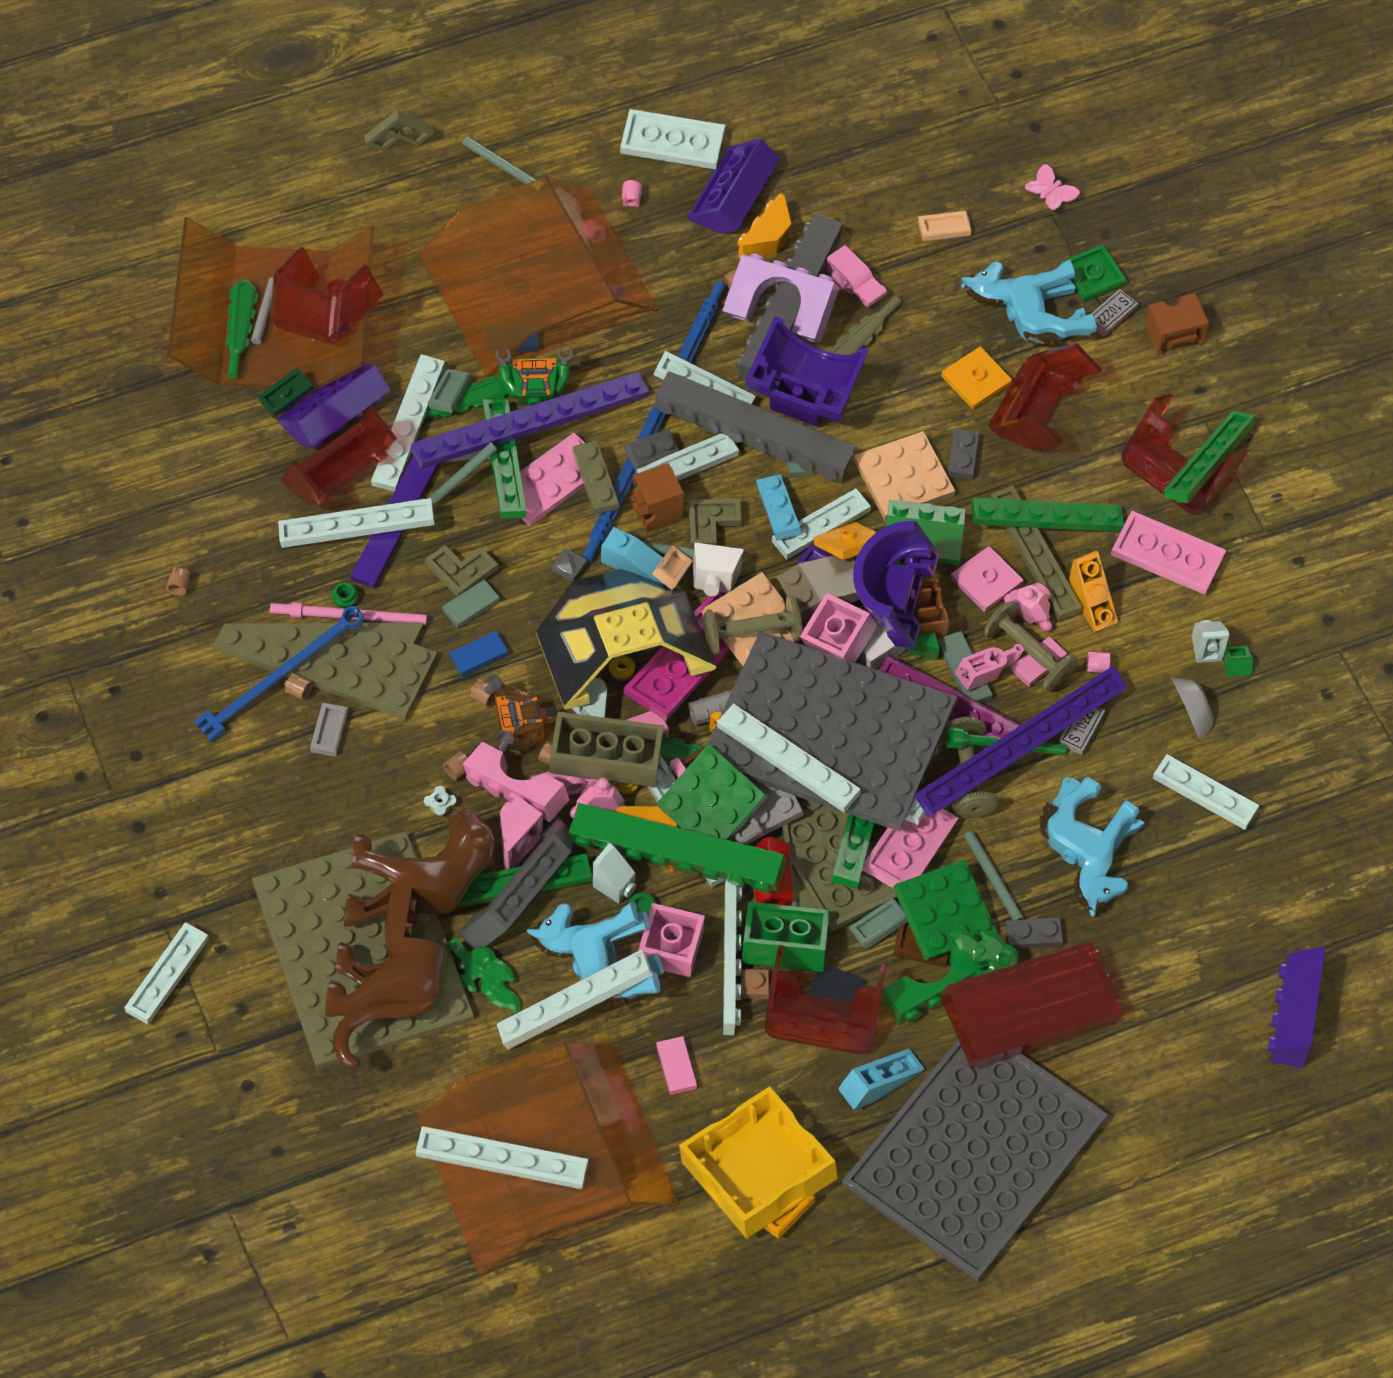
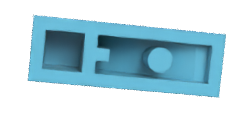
M613 527L601 546V563L617 570L624 569L662 583L652 573L663 557L638 538Z
M906 1049L852 1069L838 1090L853 1110L874 1103L917 1077L925 1069L912 1051Z

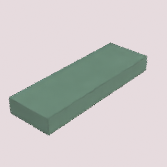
M960 631L937 639L939 650L959 691L979 703L991 700L992 693L987 684L967 691L955 674L962 659L973 655L962 632Z

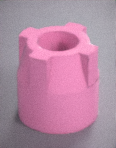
M634 180L625 181L622 187L623 205L626 207H638L642 194V184Z
M1088 652L1087 672L1102 673L1110 667V653Z

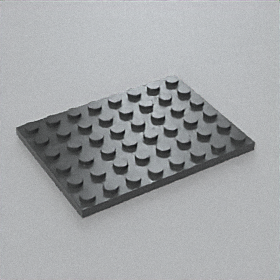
M759 632L719 719L735 704L861 789L860 795L844 813L901 831L914 802L915 794L920 788L957 703V696L848 660L844 661L836 656L764 632ZM716 724L707 745L713 746L749 780L841 811L719 729Z
M973 1020L846 1175L842 1185L978 1282L1104 1123L1108 1114Z

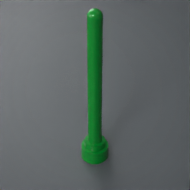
M950 727L946 736V744L948 748L961 749V747L966 745L988 747L1000 738L972 735L962 728ZM1043 742L1030 752L1064 755L1067 753V747L1062 744Z

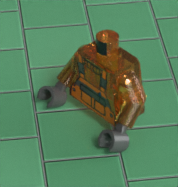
M491 674L485 679V682L489 683L485 687V692L493 694L496 691L497 694L494 695L500 733L495 740L502 742L498 748L502 752L508 750L527 752L544 738V724L556 722V707L540 708L537 695L502 683L498 675Z

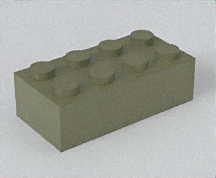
M558 712L550 755V773L597 780L604 777L612 782L656 787L664 725Z

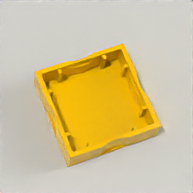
M770 1086L737 1107L726 1118L709 1125L679 1145L683 1165L746 1239L837 1179L835 1160L816 1138L797 1122L793 1112Z

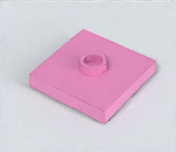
M990 546L951 573L950 577L984 613L1003 600L1011 591L1022 586L1024 581Z

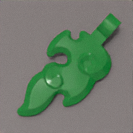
M953 930L950 932L949 936L955 940L957 948L964 958L971 960L976 965L984 962L989 963L987 970H976V975L982 982L994 986L996 978H999L1001 983L1008 979L1018 989L1022 988L1027 991L1032 981L1015 970L1019 955L1013 946L1005 944L997 934L991 931H981V941H977L973 935L965 930Z
M455 937L447 943L450 953L461 961L458 968L465 971L464 974H459L463 988L472 993L477 992L474 981L476 978H481L483 980L481 991L492 1004L500 1008L509 1009L514 1014L520 1012L518 997L504 985L506 981L514 982L513 973L503 961L496 958L490 948L481 946L469 953Z

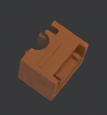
M1193 293L1177 299L1176 306H1168L1164 301L1148 305L1144 327L1158 356L1162 355V348L1167 347L1170 349L1172 346L1189 341L1193 343L1197 340L1199 345L1204 344L1209 322L1196 294Z
M669 463L633 475V484L638 485L639 490L632 492L634 498L632 499V506L647 532L683 520L684 492Z
M938 577L922 580L913 616L921 624L918 635L935 632L936 638L939 639L947 636L949 619L946 608H943Z

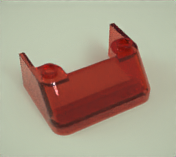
M300 247L283 266L277 269L274 275L270 318L276 328L326 343H335L343 339L384 294L368 265L365 264L349 281L333 279L327 283L322 291L311 288L320 278V275L305 249Z
M1078 343L1031 355L1021 365L989 422V428L996 435L1032 451L1061 445L1062 439L1046 424L1062 395L1075 393L1080 388V382L1083 377L1100 373L1102 368Z
M1171 393L1153 399L1121 454V460L1125 467L1163 495H1165L1164 489L1189 461L1168 445L1173 436V428L1162 416L1174 397ZM1243 449L1230 454L1226 462L1219 466L1189 503L1171 501L1191 514L1205 510L1231 483L1250 451Z
M371 406L358 424L301 464L297 460L293 461L281 478V482L288 490L309 506L315 504L319 507L329 499V493L374 461L377 465L389 456L387 451L398 438L375 408Z
M779 945L764 1023L765 1032L774 1039L855 1054L868 1052L873 1044L887 964H881L877 987L862 986L858 988L854 993L853 1002L850 1003L799 993V978L792 972L781 970L784 945Z

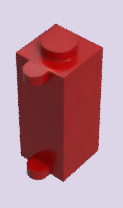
M766 837L753 847L784 854L787 863L778 892L770 890L769 893H762L755 890V900L757 903L788 905L794 901L789 843L780 841L775 837Z

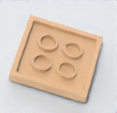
M924 431L854 455V463L885 521L887 519L889 500L934 504L955 496V490Z
M763 572L702 610L704 615L707 609H711L716 623L787 612L786 602ZM789 627L762 631L794 643L802 640L800 638L798 641H794ZM759 632L722 638L742 666H744Z

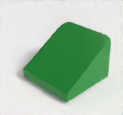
M935 632L918 635L915 648H908V653L930 660H938L939 645Z
M1248 646L1226 647L1223 661L1227 676L1251 675L1253 657Z

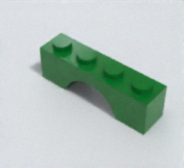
M956 947L951 950L949 959L950 971L943 979L934 983H919L905 976L883 988L881 1001L899 1026L905 1022L911 1023L917 1020L922 1012L929 1008L934 1010L941 1006L944 1000L950 996L957 997L961 995L971 984L982 983L976 975V970H987L989 963L984 962L976 965L971 960L964 958Z

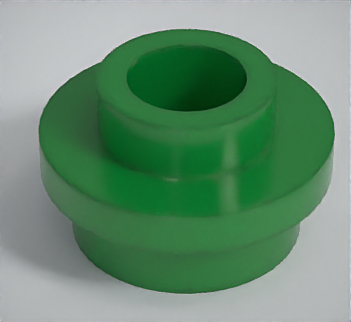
M339 583L332 591V601L338 607H350L358 599L357 590L350 583ZM342 595L349 596L347 598H341Z

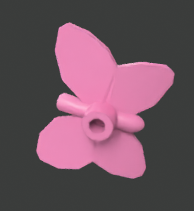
M1047 164L1039 169L1036 175L1037 181H1032L1025 185L1028 191L1041 194L1040 197L1042 199L1046 198V204L1052 210L1060 207L1061 202L1072 201L1080 195V191L1074 186H1060V180L1054 183L1055 176L1053 170Z

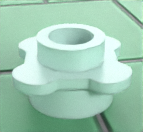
M437 786L430 796L424 798V804L430 807L433 813L442 816L450 810L451 806L456 804V798L445 792L444 787Z

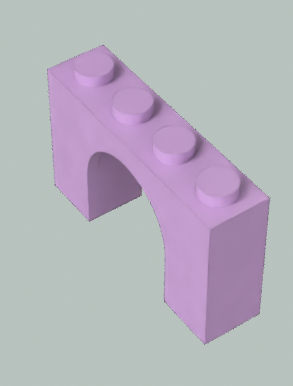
M751 253L750 257L742 254L722 311L730 317L751 323L759 299L769 286L779 282L794 284L799 289L801 305L792 333L798 338L820 344L839 291V287L833 282L834 279L820 274L819 277L812 276L809 270L800 267L792 270L787 268L788 265L777 260H774L772 264L764 261V257Z

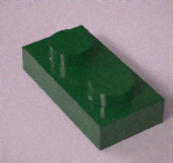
M296 367L259 394L257 400L269 415L274 418L313 390V386Z

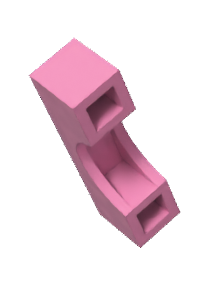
M484 742L463 763L467 774L466 778L472 785L476 787L481 786L487 789L493 796H501L508 800V802H512L518 796L541 812L543 819L549 822L570 800L564 783L544 773L529 780H515L506 775L508 766L503 752Z

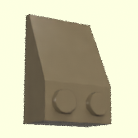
M836 556L808 561L800 563L776 576L786 597L791 595L796 599L804 627L808 624L826 593L849 604L860 599L853 582L854 557L842 560Z

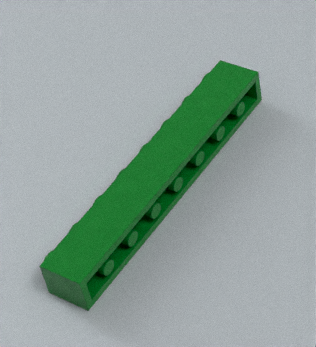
M582 803L577 805L569 830V834L575 841L574 843L582 847L590 848V845L600 847V850L603 851L610 843L618 852L625 853L626 857L640 861L641 858L651 860L652 864L660 867H666L668 864L676 866L677 870L684 873L700 872L703 873L702 876L711 880H718L719 877L727 879L730 884L735 886L751 885L754 886L755 890L762 893H769L770 890L778 892L787 863L784 854Z

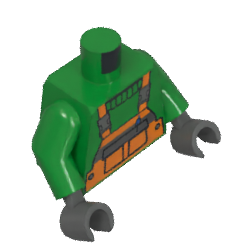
M562 346L559 347L558 356L561 359L559 362L558 357L510 359L511 352L507 347V355L504 358H500L498 356V349H496L495 357L500 361L498 369L501 385L510 397L516 398L517 404L520 406L528 405L529 407L560 396L569 382L571 364L568 360L573 355L572 347H570L569 356H563L561 354Z

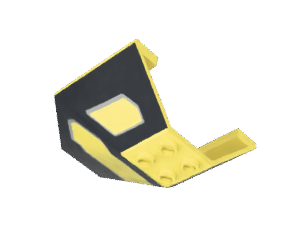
M624 569L571 582L536 631L564 709L590 703L586 686L612 658L662 645L682 654L691 676L716 669L715 662L686 592L676 588L671 590L665 584Z

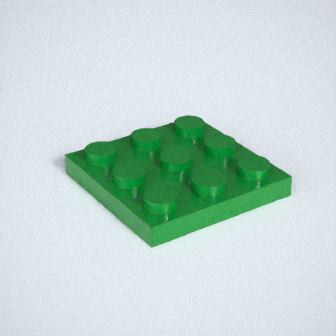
M708 744L656 805L682 829L730 841L768 796L713 746Z
M965 859L899 882L893 886L925 961L951 952L952 949L957 947L955 940L949 936L953 930H965L973 935L977 941L982 940L980 932L983 930L997 934Z

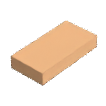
M967 211L918 216L922 241L971 236Z
M672 545L652 575L673 590L693 561Z

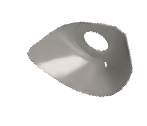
M1170 677L1185 705L1200 740L1203 739L1213 726L1214 716L1200 684L1189 679Z

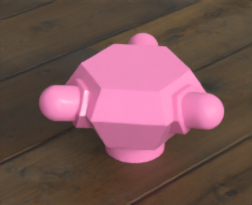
M1035 583L1034 585L1011 591L1010 594L1004 597L1005 603L1016 601L1019 604L1017 614L1027 622L1039 624L1040 628L1045 632L1052 629V623L1049 620L1050 603L1048 601L1051 598V593L1044 585Z
M607 778L591 779L576 801V805L570 809V816L574 818L578 803L616 812L618 807L626 806L624 805L625 800Z

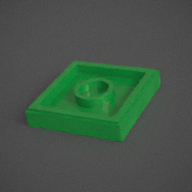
M1103 244L1060 262L1062 264L1067 260L1071 261L1075 276L1070 279L1083 303L1127 285V279Z

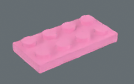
M575 433L568 436L520 471L526 505V518L521 519L529 527L584 488L572 452V446L584 444V442Z
M1131 511L1111 551V555L1204 595H1206L1226 553V550L1134 511Z
M942 808L930 817L924 814L918 825L905 820L901 831L887 828L864 862L862 870L892 888L899 882L922 875L955 826L958 817Z

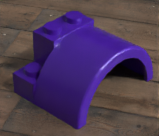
M775 316L747 375L746 388L769 396L770 410L816 427L821 416L840 423L850 402L851 390L867 357L868 350L859 346L857 352L849 355L834 354L820 350L794 335L786 326L784 319Z
M917 521L897 522L876 532L861 548L853 569L854 587L858 597L864 604V609L886 630L887 636L895 646L915 648L921 626L913 614L923 577L934 576L939 552ZM905 557L908 567L898 565L896 562Z

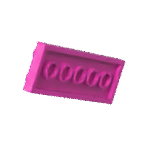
M721 592L716 596H709L694 612L705 640L702 610L725 595ZM722 638L719 639V654L714 655L710 652L716 666L731 651ZM662 646L624 687L623 694L667 721L711 671L691 676L683 655Z

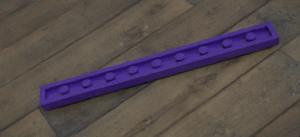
M639 372L411 443L410 450L420 468L423 469L480 451L490 442L495 446L647 398L649 389Z
M1113 665L915 794L916 800L927 817H930L1128 687Z

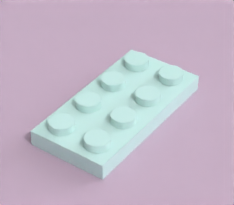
M629 109L620 153L716 169L725 125Z

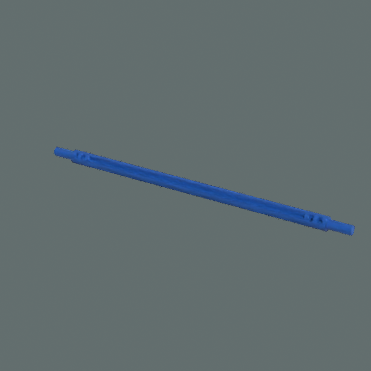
M722 281L716 282L709 298L705 299L677 356L691 363L718 308L717 302L725 288V284ZM653 405L636 440L657 433L666 414L654 408ZM629 457L613 486L619 503V509L631 487L633 475L637 474V469L634 470ZM619 509L600 513L590 533V541L582 556L587 559V562L592 561L599 544L604 542Z

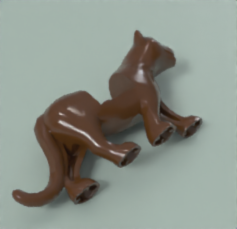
M462 809L456 815L450 814L448 816L449 842L440 853L432 857L397 858L372 851V843L367 836L363 834H356L352 868L374 873L389 880L392 884L365 902L358 895L351 893L347 895L344 927L355 926L386 915L384 926L385 944L389 954V958L379 964L362 965L355 960L356 952L354 947L340 942L338 945L336 973L351 978L360 987L346 994L343 984L330 980L326 996L325 1017L345 1016L339 1022L334 1032L333 1047L340 1063L348 1068L356 1069L360 1066V1059L355 1057L349 1049V1037L358 1026L379 1018H410L423 1015L433 1009L443 989L448 963L447 950L432 941L414 938L412 932L413 927L417 926L418 913L445 914L455 910L475 877L480 872L488 873L495 866V841L491 828L470 809Z

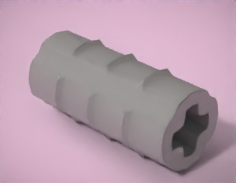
M725 690L723 693L713 694L710 697L689 702V713L694 725L705 722L709 723L710 715L714 712H722L732 690Z

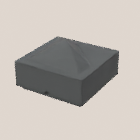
M565 548L552 565V572L573 582L586 567L587 559Z

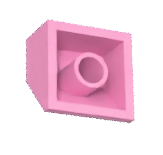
M518 796L512 802H507L500 811L504 870L517 867L542 840L539 835L543 831V814Z

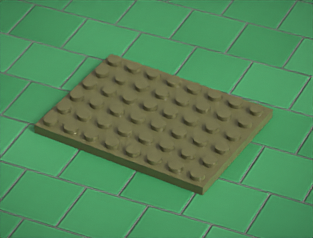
M406 831L371 842L372 851L397 858H416ZM353 847L252 878V883L316 1070L340 1063L333 1047V1037L339 1022L345 1016L325 1017L326 996L330 980L343 984L346 994L360 987L351 978L335 971L339 943L343 942L354 947L356 952L355 960L362 965L379 964L389 958L385 944L384 926L386 915L362 924L344 927V914L348 893L360 896L365 902L392 884V882L379 875L352 868ZM418 913L417 926L413 927L412 932L414 938L437 943L448 952L445 983L433 1009L415 1017L379 1018L361 1024L349 1037V1049L355 1057L474 1021L472 1010L447 946L437 914Z

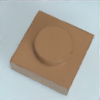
M741 969V999H768L769 970Z

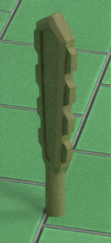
M894 296L879 312L863 317L860 320L859 326L854 325L848 331L849 334L847 336H841L836 341L834 347H829L825 351L849 355L857 352L859 346H868L872 342V336L878 335L883 330L884 320L902 303L900 298Z

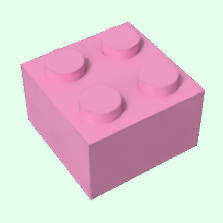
M826 593L800 635V638L809 648L836 656L844 661L848 660L855 663L878 625L870 613Z
M652 903L648 915L651 928L644 931L639 950L642 949L646 957L652 954L658 955L661 958L664 971L691 977L704 931L705 916Z

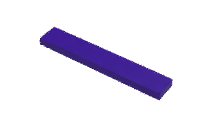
M413 456L388 504L421 500L438 465L435 464L421 469ZM405 529L372 534L350 575V579L374 589Z

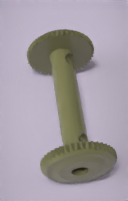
M791 595L786 597L787 612L716 623L712 610L707 609L704 613V631L710 652L714 655L719 654L720 638L789 627L793 640L798 641L802 634V620L796 599Z
M1016 601L1003 604L987 621L985 636L992 638L1002 630H1005L1014 642L1021 644L1025 652L1043 668L1049 670L1050 673L1044 680L1043 688L1046 691L1055 690L1075 670L1077 656L1069 654L1060 662H1057L1048 650L1019 624L1012 621L1018 612L1019 604Z
M956 718L947 723L941 738L946 741L947 732L950 727L962 728L968 734L982 736L986 731V726L984 722L977 718ZM966 745L958 749L960 764L975 755L973 745ZM979 784L968 791L966 795L956 799L952 807L953 811L962 817H980L991 813L998 806L999 799L997 795L991 792H982Z

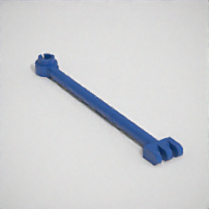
M356 606L347 607L337 624L215 717L208 710L196 719L195 724L198 727H202L201 731L204 735L208 734L207 738L210 742L217 740L226 733L222 724L343 631L357 629L362 626L364 622L362 611ZM358 618L356 622H350V619Z

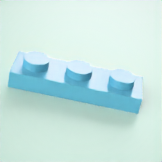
M781 474L756 480L757 488L775 539L780 540L800 535V526Z

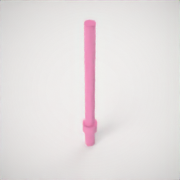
M301 602L270 604V613L287 614L292 618L313 616L340 619L345 608L306 606ZM360 610L365 621L422 623L423 625L427 623V615Z

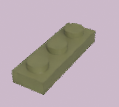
M593 441L572 446V452L593 514L619 509V503L598 442Z

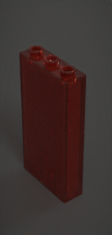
M1092 941L959 981L945 987L940 994V998L971 1069L1116 1024L1124 1015L1123 1005L1113 991L1111 977L1108 973H1105L1101 963L1100 952L1094 947Z

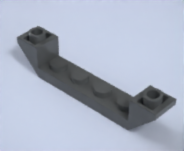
M555 816L539 836L543 841L484 912L474 913L458 934L473 949L487 946L504 933L571 853L574 840L569 834L570 829L558 816Z

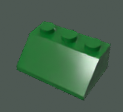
M889 500L886 526L901 521H917L939 552L937 562L959 565L966 509L953 506L931 505L929 503L906 502L904 500Z
M748 902L742 964L823 972L829 910Z

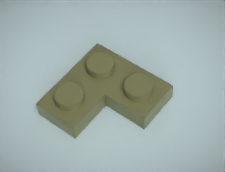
M396 110L368 132L364 138L367 145L385 151L399 139L418 146L430 137L434 131L432 125Z
M740 499L689 500L691 548L694 549L695 543L717 545L716 526H741Z
M446 545L425 559V565L457 597L498 570V564L482 547L462 562Z

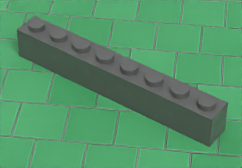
M815 213L812 221H807L803 230L804 237L802 241L798 240L793 251L795 255L793 259L789 258L787 260V268L796 270L797 267L809 270L811 272L810 275L815 277L823 274L826 267V258L834 253L841 239L843 223ZM788 282L776 283L774 289L776 292L774 296H769L765 305L766 312L764 316L760 315L757 320L755 334H750L748 337L745 354L741 353L736 363V367L739 368L738 378L746 381L747 375L775 316L783 318L786 326L792 332L801 305V295L796 285Z
M667 372L656 393L654 408L659 409L661 412L679 417L687 423L699 425L712 433L727 435L734 442H740L753 447L756 451L773 455L781 461L796 463L803 470H814V473L822 475L828 480L841 483L852 462L856 446L673 372Z

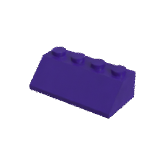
M763 139L729 146L687 216L689 221L720 234L739 230L743 225L745 216L753 208L758 194L763 191L768 177L775 171L774 167L779 157Z
M352 363L276 420L302 446L317 448L326 442L325 438L330 434L343 430L346 427L345 423L349 420L362 416L365 413L364 409L368 406L384 399L383 395L390 391L376 365Z
M1323 947L1289 953L1286 963H1280L1278 978L1282 979V986H1277L1274 1002L1279 1003L1278 1011H1273L1271 1027H1275L1274 1036H1269L1267 1051L1272 1052L1270 1062L1303 1068L1312 1044L1325 948Z

